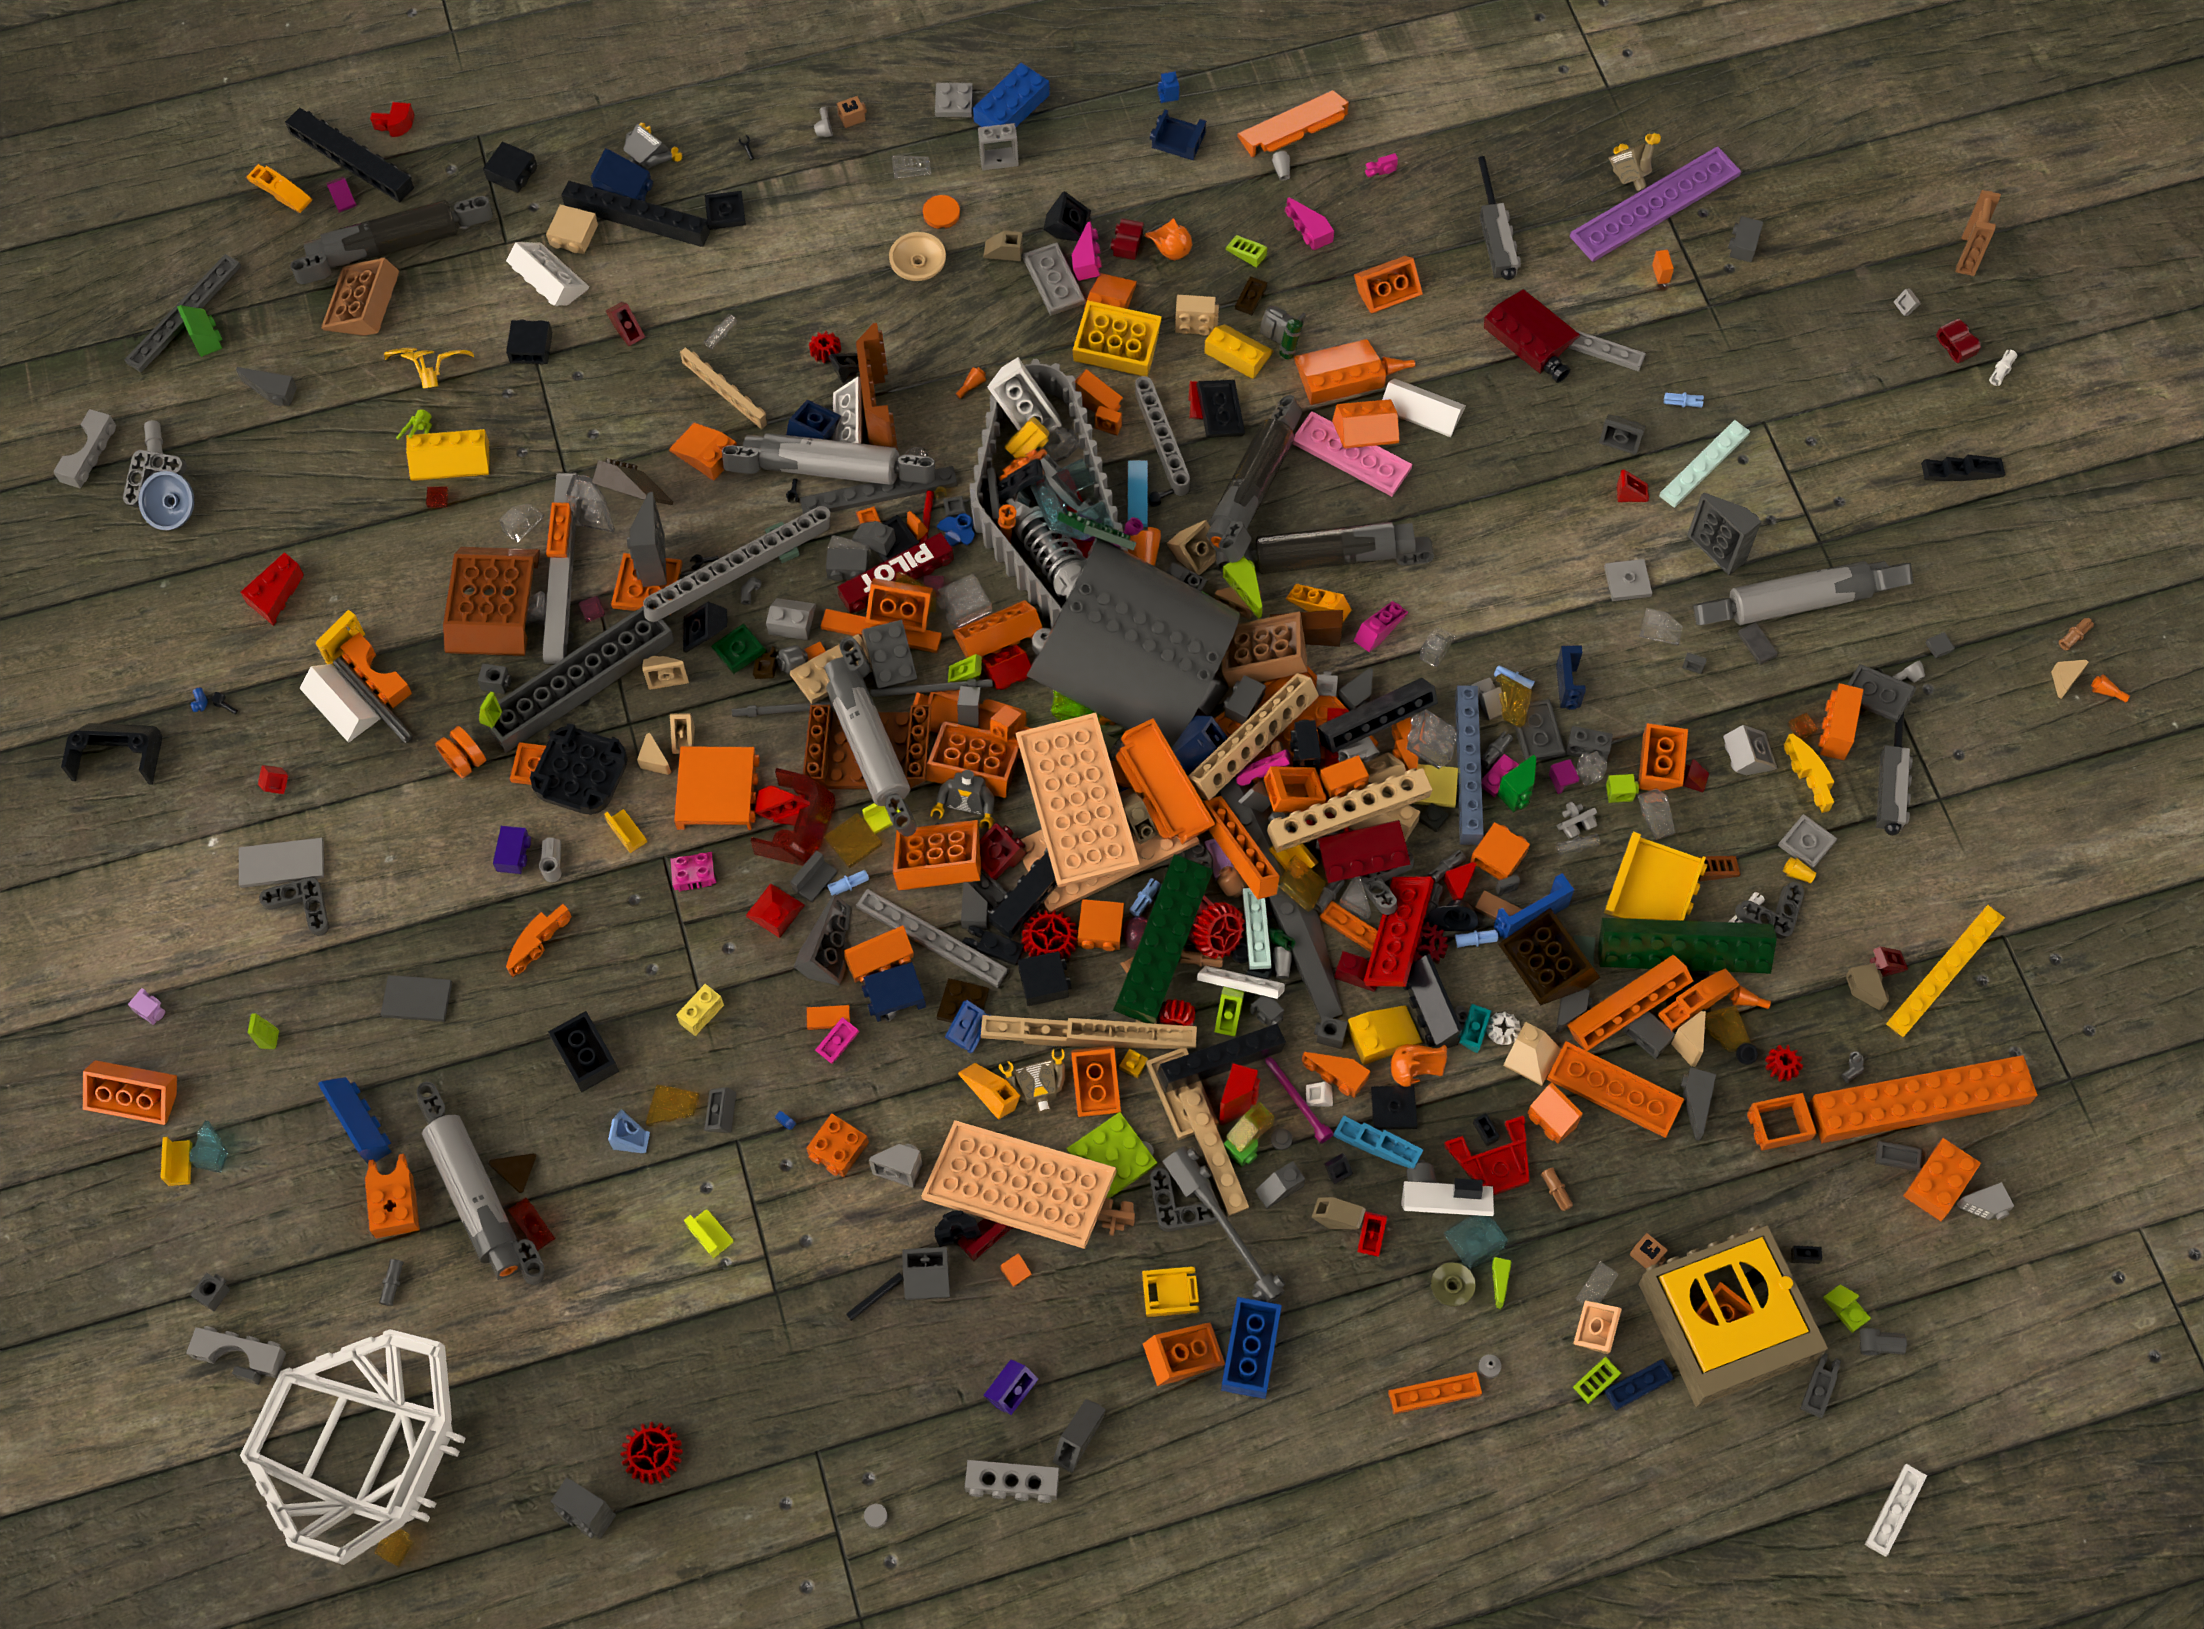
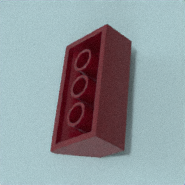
M1400 820L1317 838L1328 883L1411 865Z

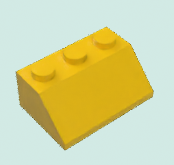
M1225 324L1216 326L1205 340V354L1252 379L1255 378L1274 352L1273 349Z

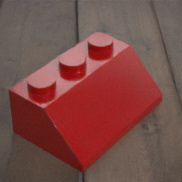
M1232 1064L1221 1100L1219 1125L1223 1126L1249 1113L1251 1106H1256L1261 1081L1260 1078H1257L1258 1070Z

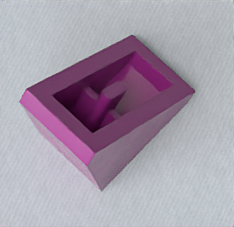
M344 177L326 183L338 212L356 206Z

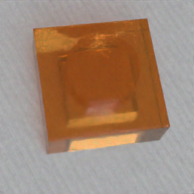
M1807 712L1788 722V726L1794 735L1800 739L1817 731V727Z

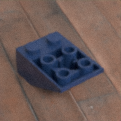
M1194 716L1172 747V751L1188 776L1228 737L1212 716Z

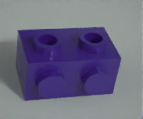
M501 826L493 859V865L497 872L521 874L523 867H526V850L531 846V836L528 835L526 828Z
M1010 1360L985 1392L984 1396L997 1409L1012 1415L1038 1381V1378L1025 1365Z

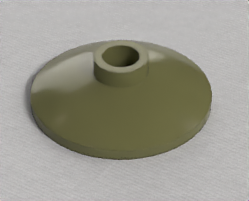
M1445 1263L1438 1267L1432 1275L1431 1290L1436 1299L1444 1305L1451 1307L1464 1305L1472 1298L1475 1292V1278L1472 1272L1462 1264ZM1453 1283L1456 1285V1289L1451 1290L1448 1285Z

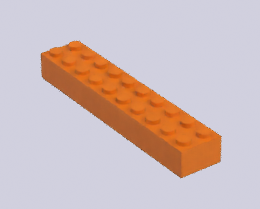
M2024 1055L1815 1094L1809 1105L1821 1144L2028 1105L2037 1097V1092Z

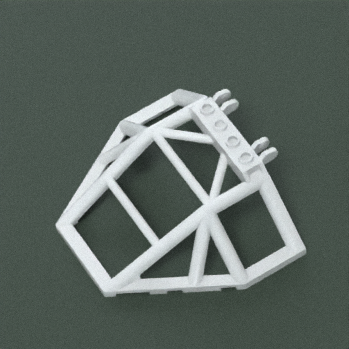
M390 1329L384 1331L383 1335L376 1338L368 1337L342 1347L339 1352L333 1354L326 1353L316 1357V1360L294 1369L289 1367L280 1371L240 1457L251 1471L256 1481L255 1485L260 1494L266 1499L267 1507L279 1530L284 1533L285 1541L289 1547L345 1565L401 1528L406 1522L414 1518L425 1522L429 1521L430 1516L426 1513L418 1512L421 1504L428 1508H435V1502L424 1498L443 1454L447 1453L458 1457L459 1451L454 1447L447 1446L450 1439L458 1443H464L466 1439L459 1434L453 1433L451 1426L452 1416L445 1345L438 1341ZM386 1348L388 1382L366 1354ZM400 1348L429 1355L434 1409L405 1401ZM353 1360L378 1393L317 1376L316 1373ZM292 1384L339 1397L303 1474L259 1454ZM347 1400L396 1413L356 1499L311 1478ZM410 1418L426 1422L417 1442ZM402 1423L410 1454L404 1471L401 1475L369 1494ZM268 1474L325 1501L284 1504ZM394 1490L387 1508L372 1504ZM353 1513L380 1521V1523L341 1548L314 1540L315 1537ZM323 1515L300 1532L291 1517Z

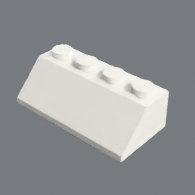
M515 242L507 262L514 271L524 277L526 282L532 284L538 293L544 295L553 306L569 305L589 289V286L542 243Z
M1018 357L1003 366L987 386L1018 431L1033 416L1049 432L1062 426L1059 414Z

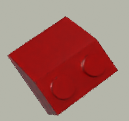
M1018 645L1006 646L998 653H990L984 656L981 666L988 679H992L993 686L997 690H1003L1010 687L1016 681L1027 680L1029 677L1026 675L1031 664L1026 652Z

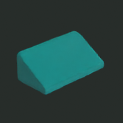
M1471 1004L1459 1043L1478 1053L1492 1011Z

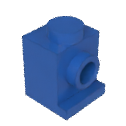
M1176 72L1161 74V82H1158L1157 86L1161 103L1179 100V83Z

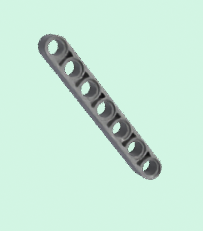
M1141 376L1135 382L1136 399L1170 486L1176 495L1184 496L1190 489L1189 473L1153 382L1149 377Z

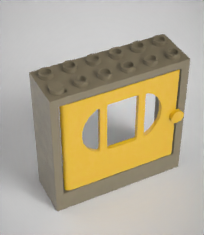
M1759 1225L1747 1230L1748 1233L1741 1236L1739 1233L1733 1234L1727 1238L1728 1241L1722 1243L1719 1241L1712 1242L1707 1245V1249L1701 1251L1699 1248L1691 1250L1687 1253L1686 1257H1673L1666 1261L1667 1264L1662 1266L1652 1265L1646 1269L1639 1282V1287L1696 1408L1818 1361L1828 1350L1768 1225L1762 1228ZM1739 1262L1751 1265L1764 1277L1768 1287V1299L1764 1308L1760 1307ZM1728 1265L1733 1267L1754 1311L1753 1314L1730 1323L1726 1322L1704 1274ZM1695 1279L1698 1280L1719 1326L1704 1321L1694 1311L1690 1301V1288Z

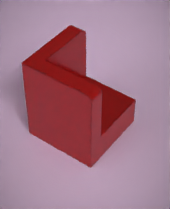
M262 765L258 785L264 792L284 794L288 774L281 767Z

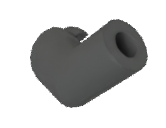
M751 577L742 586L741 603L743 605L751 604V591L761 587L760 579Z
M1854 1051L1850 1054L1849 1069L1841 1075L1846 1083H1849L1864 1071V1059L1860 1052Z

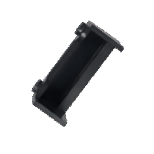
M86 724L68 736L61 768L71 781H76L82 752L87 745L129 747L134 753H142L139 772L149 785H153L162 743V733L155 726Z

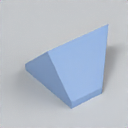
M621 1109L612 1119L608 1141L613 1150L646 1153L650 1132L645 1131Z

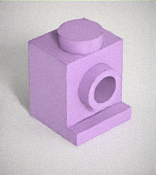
M143 988L128 1003L129 1007L136 1014L152 1025L162 1019L165 1014V1010L160 1007L161 1002L154 996H150Z

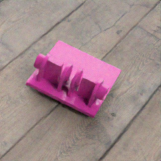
M712 852L671 859L672 885L674 890H679V892L690 890L689 884L691 890H693V883H696L699 889V882H701L702 887L716 884Z

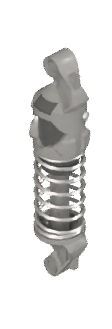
M1021 490L1005 502V505H1012L1017 511L1014 527L1015 535L1024 543V548L1030 551V556L1042 568V573L1048 576V581L1053 584L1056 594L1061 599L1067 600L1087 559L1065 532L1064 527L1059 524L1053 512L1045 506L1030 508L1029 503L1031 499ZM1058 533L1062 534L1061 539H1055ZM1064 541L1068 542V547L1061 548ZM1036 543H1039L1041 548L1034 549ZM1044 550L1047 556L1040 557V554ZM1070 550H1073V551H1074V554H1071V553L1068 554V553H1069ZM1049 559H1050V560L1052 561V563H1053V564H1051V565H1046V563H1047V561H1048Z

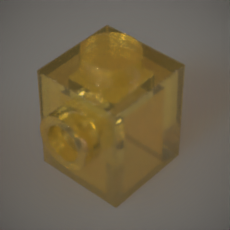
M399 1528L378 1542L374 1553L399 1568L414 1542L408 1538L409 1533Z

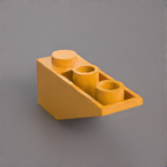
M1295 584L1286 597L1287 601L1308 612L1343 610V622L1351 612L1344 594Z
M976 1063L958 1073L998 1120L1016 1109L1020 1095L1007 1080Z

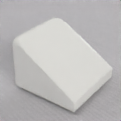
M1327 1082L1306 1085V1104L1317 1107L1333 1106L1332 1086Z

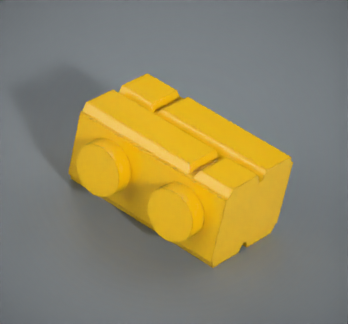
M1033 416L1006 443L1005 449L1015 458L1020 456L1024 458L1028 452L1036 449L1038 446L1042 448L1049 441L1047 437L1050 432Z

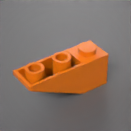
M1304 1052L1302 1056L1303 1065L1308 1070L1319 1073L1325 1082L1335 1084L1339 1087L1340 1092L1346 1096L1350 1095L1355 1098L1369 1080L1371 1071L1354 1059Z

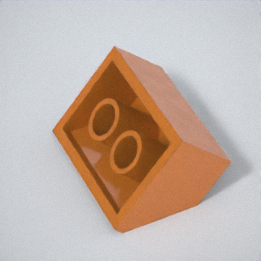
M1403 256L1354 274L1358 292L1370 313L1423 295L1414 258Z
M1391 399L1336 405L1332 422L1344 449L1399 443L1398 414Z
M1647 723L1642 740L1638 780L1639 789L1660 792L1683 786L1688 729Z
M903 925L844 950L845 961L855 983L858 981L864 983L863 977L891 969V967L897 964L900 966L907 964L913 958V950Z

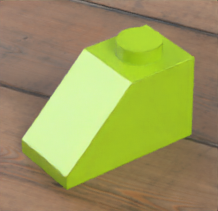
M1223 987L1215 1033L1236 1036L1245 991Z

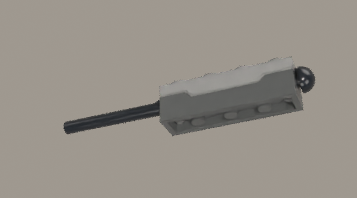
M1480 156L1478 161L1489 205L1481 206L1479 218L1494 278L1503 277L1505 280H1512L1517 276L1518 268L1521 267V260L1516 255L1517 244L1512 239L1513 228L1508 223L1509 212L1505 210L1504 203L1496 204L1485 156Z
M1904 712L1898 722H1895L1894 746L1885 745L1880 754L1876 828L1885 829V832L1891 836L1897 835L1904 825L1908 824L1910 818L1907 806H1909L1911 799L1908 787H1910L1912 776L1909 775V769L1912 767L1913 758L1910 757V749L1902 747Z

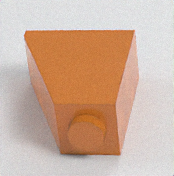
M1086 369L1075 379V390L1082 394L1083 407L1095 413L1099 406L1114 411L1120 409L1121 405L1119 403L1123 397Z

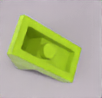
M975 654L950 665L948 683L968 681V679L973 678L980 680L982 657Z
M1840 1284L1825 1295L1823 1299L1850 1332L1854 1333L1871 1318L1856 1301L1860 1296Z

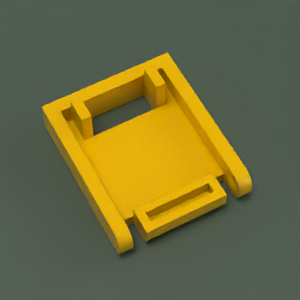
M347 610L316 641V645L326 664H333L334 660L341 657L343 652L340 646L360 632L362 636L365 635L356 615L350 610Z
M1195 1267L1142 1271L1146 1317L1189 1314L1200 1311L1199 1306H1190L1199 1303L1196 1276H1187V1274L1195 1273ZM1148 1284L1157 1285L1158 1301H1149Z

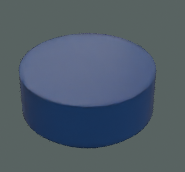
M779 1111L775 1116V1119L788 1130H792L796 1125L782 1111Z

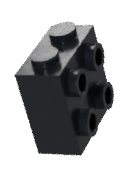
M502 141L483 170L486 180L519 193L522 187L526 186L529 177L535 173L537 163L534 154Z
M511 320L506 350L509 362L548 364L553 334L550 322L544 320Z
M1300 720L1295 722L1294 730H1291L1290 750L1294 752V758L1292 759L1293 767H1315L1319 775L1321 753L1315 720Z
M1059 951L1018 960V969L1027 1007L1069 998L1068 990L1072 989L1069 977L1065 978L1064 971L1067 970L1065 958L1060 957Z

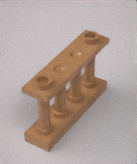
M1981 190L1961 239L1967 240V243L1956 266V273L1975 276L1995 231L1996 224L1989 222L2001 194Z

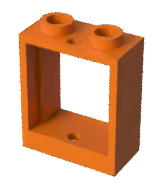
M1270 766L1263 780L1273 812H1295L1297 810L1303 812L1314 804H1325L1326 794L1323 792L1321 779L1315 767ZM1284 784H1305L1309 797H1288Z
M1803 1093L1753 1103L1747 1112L1748 1120L1755 1129V1142L1760 1144L1762 1151L1810 1141L1816 1135ZM1792 1107L1800 1134L1768 1140L1759 1113Z

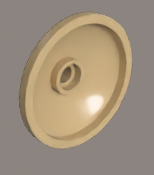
M912 232L901 236L893 243L889 252V261L894 272L900 277L911 281H922L932 278L941 271L946 261V252L942 242L935 236L925 232Z

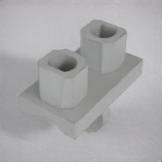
M1569 802L1566 804L1567 810L1562 812L1565 818L1571 816V818L1556 825L1558 830L1563 829L1568 839L1581 834L1576 825L1580 821L1585 831L1598 826L1594 817L1597 811L1595 808L1579 814L1578 811L1583 809L1582 804L1575 805L1573 802Z

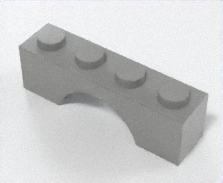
M89 409L81 423L83 430L88 436L85 446L73 455L62 456L53 471L59 482L80 489L84 482L87 481L90 471L97 464L99 455L106 448L107 441L116 429V424L110 415Z
M204 1326V1329L195 1328L186 1352L192 1359L214 1364L225 1353L241 1351L247 1354L251 1370L256 1371L259 1375L278 1378L286 1352L280 1347L279 1343L268 1341L267 1344L260 1343L259 1339L251 1336L243 1339L239 1338L238 1334L230 1331H225V1334L218 1333L217 1329L209 1326Z

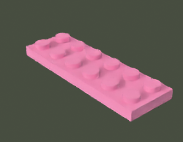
M1312 411L1291 439V443L1391 497L1412 469L1411 463L1377 445L1344 449L1333 422Z

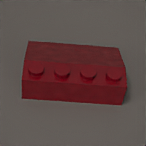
M1524 289L1497 304L1484 317V329L1539 374L1544 371V365L1549 359L1554 356L1559 357L1580 336L1578 332Z

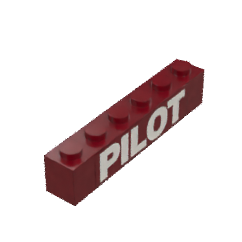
M940 532L837 586L838 595L850 614L855 611H861L868 605L870 585L873 578L912 584L918 578L933 573L935 569L950 564L954 560L953 549Z

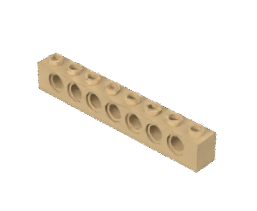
M1299 673L1295 674L1188 775L1199 797L1206 800L1213 798L1319 697L1311 677Z
M1416 768L1410 769L1404 773L1405 775L1399 777L1397 775L1391 776L1380 784L1378 782L1372 783L1361 791L1358 789L1352 790L1347 796L1341 798L1339 796L1333 797L1328 800V803L1322 805L1320 803L1314 804L1306 811L1301 812V810H1297L1284 819L1281 817L1273 819L1268 825L1267 832L1276 853L1429 798L1433 789L1423 768L1418 770ZM1402 785L1410 786L1411 790H1404ZM1389 792L1392 797L1387 798L1382 793ZM1363 799H1370L1373 804L1368 805ZM1344 806H1351L1354 811H1346ZM1325 813H1332L1335 818L1329 819L1325 816ZM1313 820L1315 825L1310 826L1305 821ZM1289 826L1294 827L1296 832L1290 833L1286 828Z

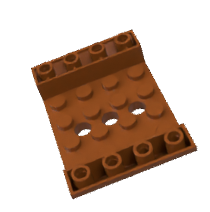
M873 323L856 341L869 444L892 447L898 451L893 412L889 413L888 405H876L874 384L885 383L884 375H888L883 333L882 330H878L877 323Z
M460 547L456 551L453 558L443 621L445 653L525 656L528 641L525 626L533 570L538 568L540 549ZM469 588L475 589L470 595L464 594ZM488 589H494V593H493V594H491V595H485V594H484L486 590H488ZM507 590H514L512 595H504Z
M810 705L802 779L825 789H868L836 712H833L830 705ZM911 705L910 712H878L910 788L924 782L926 779L931 705Z

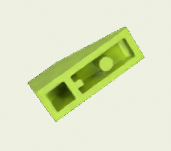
M1243 555L1239 561L1230 562L1223 566V578L1259 619L1262 617V602L1255 566L1251 560H1247Z

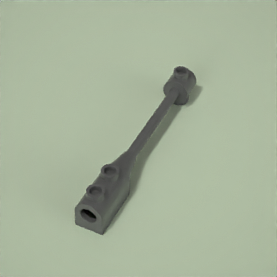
M1186 1146L1176 1150L1162 1161L1186 1197L1194 1198L1197 1196L1213 1212L1258 1279L1254 1284L1255 1288L1252 1290L1254 1298L1257 1301L1268 1303L1277 1300L1285 1293L1282 1288L1286 1285L1283 1278L1279 1274L1276 1276L1273 1273L1264 1274L1218 1206V1201L1210 1185L1211 1182L1208 1179L1212 1174L1205 1165L1199 1166L1196 1160L1200 1157L1196 1150L1192 1147L1188 1150Z

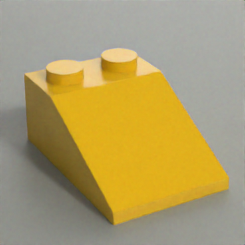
M1406 1005L1370 1011L1348 1019L1347 1030L1363 1066L1393 1055L1395 1050L1402 1045H1421L1423 1043Z

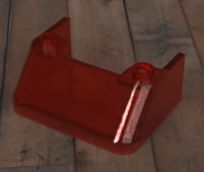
M776 768L775 774L778 785L793 789L799 795H805L804 799L810 802V806L800 809L793 831L786 829L777 831L772 842L752 837V848L755 855L804 866L816 850L820 852L836 805L835 796L831 791L807 775Z

